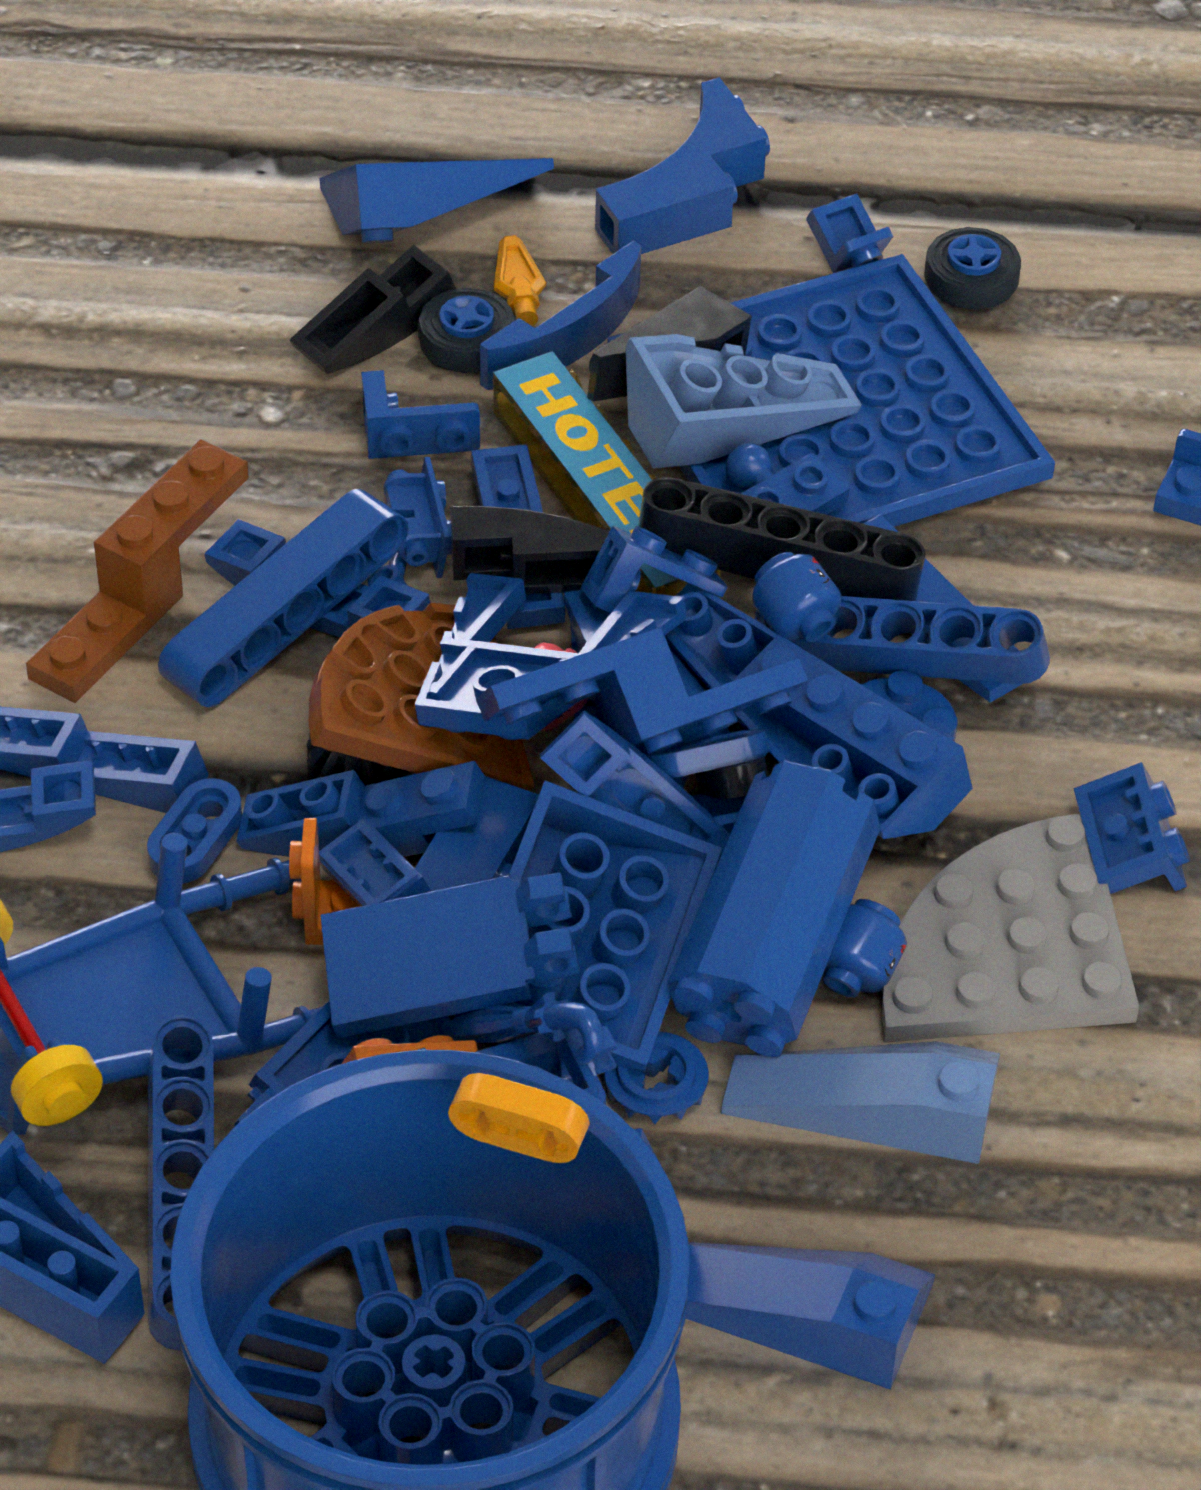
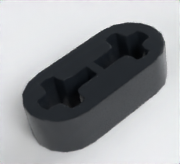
M765 757L695 773L699 794L717 799L746 796L756 774L765 770L766 777H769Z

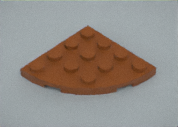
M430 603L425 611H404L400 605H394L375 611L348 628L321 662L314 677L309 697L308 722L311 745L417 774L475 761L487 777L527 791H531L534 788L522 739L507 740L497 735L467 731L454 733L444 728L418 724L415 702L432 662H439L442 655L440 642L445 631H452L455 623L453 611L456 605ZM496 636L490 641V643H497Z

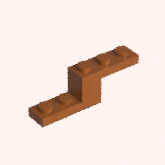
M200 439L94 541L99 592L26 662L28 679L76 703L183 597L179 546L249 478L248 461Z

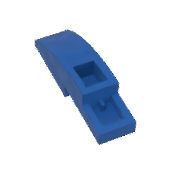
M471 761L365 786L356 772L351 770L247 794L236 842L242 849L289 857L290 842L302 841L304 818H317L319 851L361 819L365 818L403 857L421 854L426 851L437 832L477 824L486 776L477 763Z

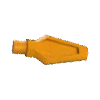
M516 235L505 236L499 241L494 291L507 299L508 305L512 308L516 319L520 318L533 327L538 322L536 311L540 306L538 295L546 287V281L523 241Z

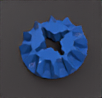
M661 1031L658 1032L644 1071L618 1065L616 1068L604 1073V1081H606L610 1102H619L623 1105L628 1118L637 1113L647 1115L654 1125L662 1116L674 1115L682 1120L689 1107L701 1105L709 1079L708 1065L700 1050L681 1036ZM669 1065L667 1084L659 1082L653 1088L645 1089V1075L655 1077L660 1071L664 1072Z

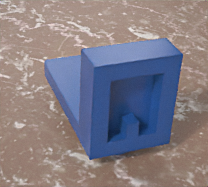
M384 370L361 372L363 417L369 459L468 452L480 449V411L477 403L399 408L397 392H386Z
M612 526L581 589L595 607L612 613L629 591H636L641 578L640 567L642 563L719 597L724 596L728 586L715 572L718 565L706 556L690 549H686L683 556H680L665 549L667 542L644 528L635 526L631 534Z

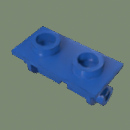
M424 457L421 473H408L404 470L392 471L387 476L383 490L387 505L404 516L408 522V534L403 546L399 550L400 557L407 561L409 565L415 567L422 566L427 562H433L436 578H442L447 555H452L450 520H446L444 513L446 489L443 480H436L430 457Z

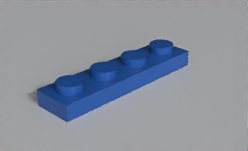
M527 444L471 450V468L480 506L524 509L543 513ZM526 594L524 603L507 621V629L565 623L563 594Z

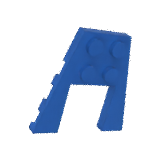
M470 573L466 580L467 595L466 597H459L453 611L455 623L452 631H445L440 642L442 651L439 662H432L415 702L418 724L444 728L454 733L467 731L497 735L507 740H529L577 702L564 705L562 697L559 696L540 703L543 709L542 713L524 721L508 725L505 716L484 722L476 698L492 685L659 627L662 628L665 636L687 618L684 597L629 591L580 652L572 653L490 643L526 600L524 582L520 578Z

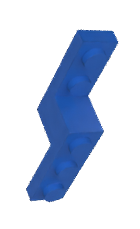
M659 627L492 685L476 698L484 722L505 716L507 724L511 725L542 713L543 709L540 703L561 696L564 705H568L597 694L600 688L616 732L636 748L644 745L648 755L683 742L680 732L700 725L703 735H707L737 723L738 719L735 713L755 706L758 715H763L782 708L793 702L790 692L807 682L808 679L800 659L796 658L688 697L663 630Z

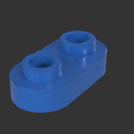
M214 778L196 781L184 789L147 841L149 866L156 877H158L162 838L169 833H179L188 842L183 884L192 882L205 874L240 826L242 808L238 790L229 782ZM210 816H215V817H217V818H214V819H206L207 817H210Z

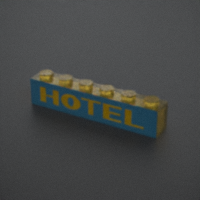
M553 351L493 372V413L517 445L527 444L533 467L571 518L610 531L612 526H615L632 534L635 526L639 524L643 489L648 482L656 479V476L652 473H646L636 460L634 450L629 441L625 438L620 439L609 425L607 415L602 406L598 403L593 404L587 398L577 374L572 369L567 370ZM642 563L640 567L641 578L635 592L676 596L688 582ZM715 570L716 574L720 577L721 571Z

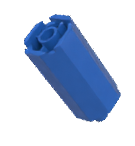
M783 761L774 766L769 777H766L765 770L754 776L667 984L676 1011L687 1018L685 1024L686 1031L696 1039L708 1043H718L721 1040L748 1046L751 1050L763 1056L778 1057L782 1054L786 1043L798 1038L880 831L874 800L861 790L856 800L843 792L842 789L846 780L834 771Z

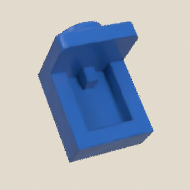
M857 193L812 209L806 217V221L833 273L882 260V252L894 237L889 227L876 231Z

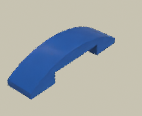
M633 240L596 265V287L536 328L518 318L480 344V385L487 390L505 388L494 374L495 371L552 351L566 367L587 355L604 342L624 321L637 298L640 288L641 245Z
M238 519L204 553L205 560L216 572L236 586L285 545L286 540L283 536ZM380 575L370 587L360 584L310 628L341 637L358 620L384 608L400 605L404 611H423L429 605L430 597L425 592Z
M583 711L540 754V759L580 794L587 797L591 795L595 800L722 848L721 857L730 834L690 794L653 761L610 727L586 711Z
M92 760L32 768L31 785L0 789V852L44 841L62 834L95 816V774Z

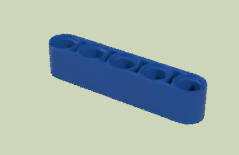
M362 489L349 491L174 636L160 654L158 662L159 673L201 706H216L389 561L401 549L408 534L407 520Z
M841 596L840 607L834 616L836 623L828 634L814 642H807L805 639L792 642L841 671L892 674L899 670H909L917 673L920 677L1026 684L1039 679L1047 671L1050 664V653L1039 618L1030 611L1018 608ZM756 610L755 620L770 628L759 611ZM841 630H854L847 637L837 639L833 638V636ZM900 634H913L904 642H890L895 636ZM968 637L972 639L962 647L949 646L958 638ZM1018 642L1032 643L1022 651L1013 652L1008 650Z
M187 1015L171 1016L161 1022L154 1033L148 1065V1325L150 1333L155 1340L164 1347L173 1350H181L176 1331L175 1317L169 1314L164 1307L165 1304L173 1300L170 1280L172 1250L168 1248L164 1240L174 1236L177 1220L190 1188H175L164 1177L170 1173L183 1172L192 1176L195 1180L201 1167L214 1151L213 1039L210 1030L202 1021ZM172 1049H183L193 1054L195 1060L189 1063H178L169 1059L165 1053ZM173 1110L187 1111L194 1116L196 1122L185 1126L176 1125L169 1121L165 1114Z

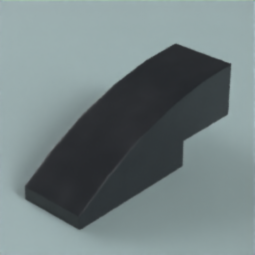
M413 244L382 274L377 275L370 268H367L289 340L293 347L326 374L378 355L418 330V320L423 306L434 296L456 289L449 272Z
M450 506L453 581L467 580L470 573L523 579L526 594L564 593L582 590L581 586L610 531L570 518L531 510L492 506Z

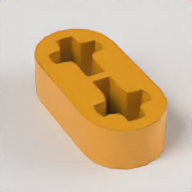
M483 1073L469 1074L462 1079L448 1111L452 1124L470 1138L554 1163H566L576 1158L590 1125L588 1115L582 1107L566 1097Z

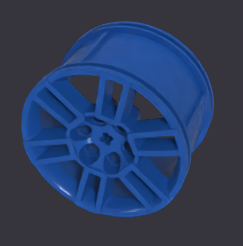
M411 1050L375 1055L318 1072L289 1086L265 1101L237 1124L218 1144L201 1167L187 1193L177 1220L172 1244L170 1270L172 1299L177 1335L184 1360L192 1376L189 1387L188 1426L193 1468L199 1490H669L677 1462L681 1414L680 1384L675 1355L686 1319L690 1265L688 1237L683 1213L673 1186L656 1156L643 1139L616 1112L585 1090L543 1069L512 1059L478 1052ZM474 1073L489 1074L561 1095L578 1104L588 1115L590 1125L576 1158L566 1163L548 1162L480 1142L463 1134L452 1124L448 1115L450 1105L462 1079ZM446 1234L476 1236L496 1240L526 1249L542 1258L487 1301L484 1290L477 1283L467 1278L454 1276ZM412 1238L422 1288L420 1298L412 1300L398 1291L385 1242ZM351 1251L364 1300L358 1305L355 1314L356 1329H347L275 1309L269 1305L276 1295L309 1270L341 1253ZM583 1284L591 1291L588 1295L535 1331L529 1333L526 1330L528 1326L579 1285ZM619 1326H623L635 1356L625 1372L605 1395L597 1397L544 1381L546 1377ZM238 1350H245L319 1372L315 1373L242 1358ZM370 1392L376 1393L368 1397H363L364 1395ZM271 1413L325 1425L312 1436L307 1437ZM475 1423H488L493 1425L489 1429L482 1430L470 1427ZM408 1436L423 1438V1440L415 1443L400 1441V1439Z

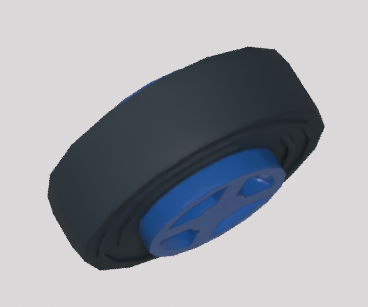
M975 227L951 229L937 236L928 247L924 277L930 291L943 302L958 308L975 310L991 308L1009 300L1019 285L1021 257L1016 246L999 233Z
M462 288L436 295L423 306L418 320V337L421 350L432 363L446 370L462 373L480 371V344L515 321L512 308L501 297L486 290Z

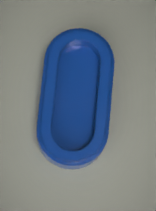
M760 728L682 743L651 755L646 753L645 756L671 778L752 761L766 756L770 750L766 731Z

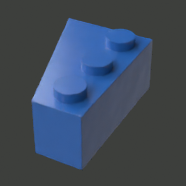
M12 1130L0 1144V1307L105 1364L145 1314L139 1268L88 1212L83 1214L64 1194L62 1184L50 1171L47 1173L43 1171L26 1152L25 1143Z

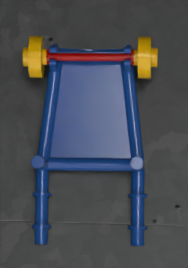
M179 833L166 834L162 838L154 900L7 958L4 946L12 935L13 920L0 899V1126L8 1133L13 1130L16 1135H25L29 1123L37 1126H50L65 1122L88 1108L99 1095L102 1085L148 1076V1065L155 1030L161 1022L171 1016H192L207 1026L213 1039V1063L249 1056L285 1045L323 1006L308 1010L305 1006H299L294 1008L292 1016L265 1023L272 980L271 973L262 967L249 969L245 974L242 1002L240 1004L186 915L217 907L220 911L230 910L232 902L274 891L277 895L286 894L289 886L293 885L294 881H301V879H290L289 860L282 862L279 858L275 857L267 861L266 867L225 878L220 873L211 876L210 883L182 890L188 842ZM172 1049L165 1053L169 1059L178 1063H189L195 1060L193 1054L183 1049Z

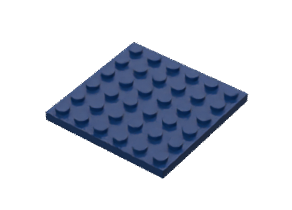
M903 254L731 302L732 305L752 316L745 356L771 360L776 353L837 364L862 405L856 414L760 444L771 457V472L773 474L813 452L850 488L847 502L827 515L863 524L881 514L895 527L1053 478L1055 467L1053 458ZM622 334L608 337L607 344ZM729 455L701 464L679 466L689 482L739 494L747 490V488L736 485L730 479L726 468Z

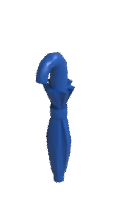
M555 992L546 993L533 1006L518 1008L495 1004L483 1009L465 1012L443 1024V1032L446 1036L474 1040L478 1043H502L519 1034L532 1032L543 1034L551 1041L557 1042L566 1038L562 1031L563 1029L576 1028L582 1035L584 1043L575 1053V1058L581 1065L593 1062L603 1049V1027L597 1013L584 1003L569 1002L568 1000L558 1002L555 1000Z

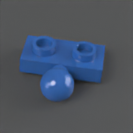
M755 443L738 445L731 451L727 459L726 468L730 479L736 485L747 488L746 491L741 493L743 495L825 515L847 502L850 488L813 452L775 474L771 472L772 460L769 453L762 446Z

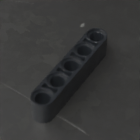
M656 478L648 482L643 489L638 527L644 528L667 542L665 549L680 556H683L686 549H690L714 561L718 565L716 570L755 579L758 570L778 554L784 552H792L794 555L808 554L819 562L840 590L841 596L916 601L925 561V549L914 537L677 478Z

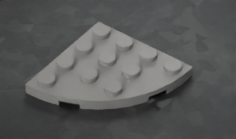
M1081 815L1058 816L1028 823L1003 832L971 848L948 864L925 886L903 917L899 927L905 934L907 946L890 981L882 990L881 1018L884 1043L1136 1023L1139 1003L1108 883H1098Z

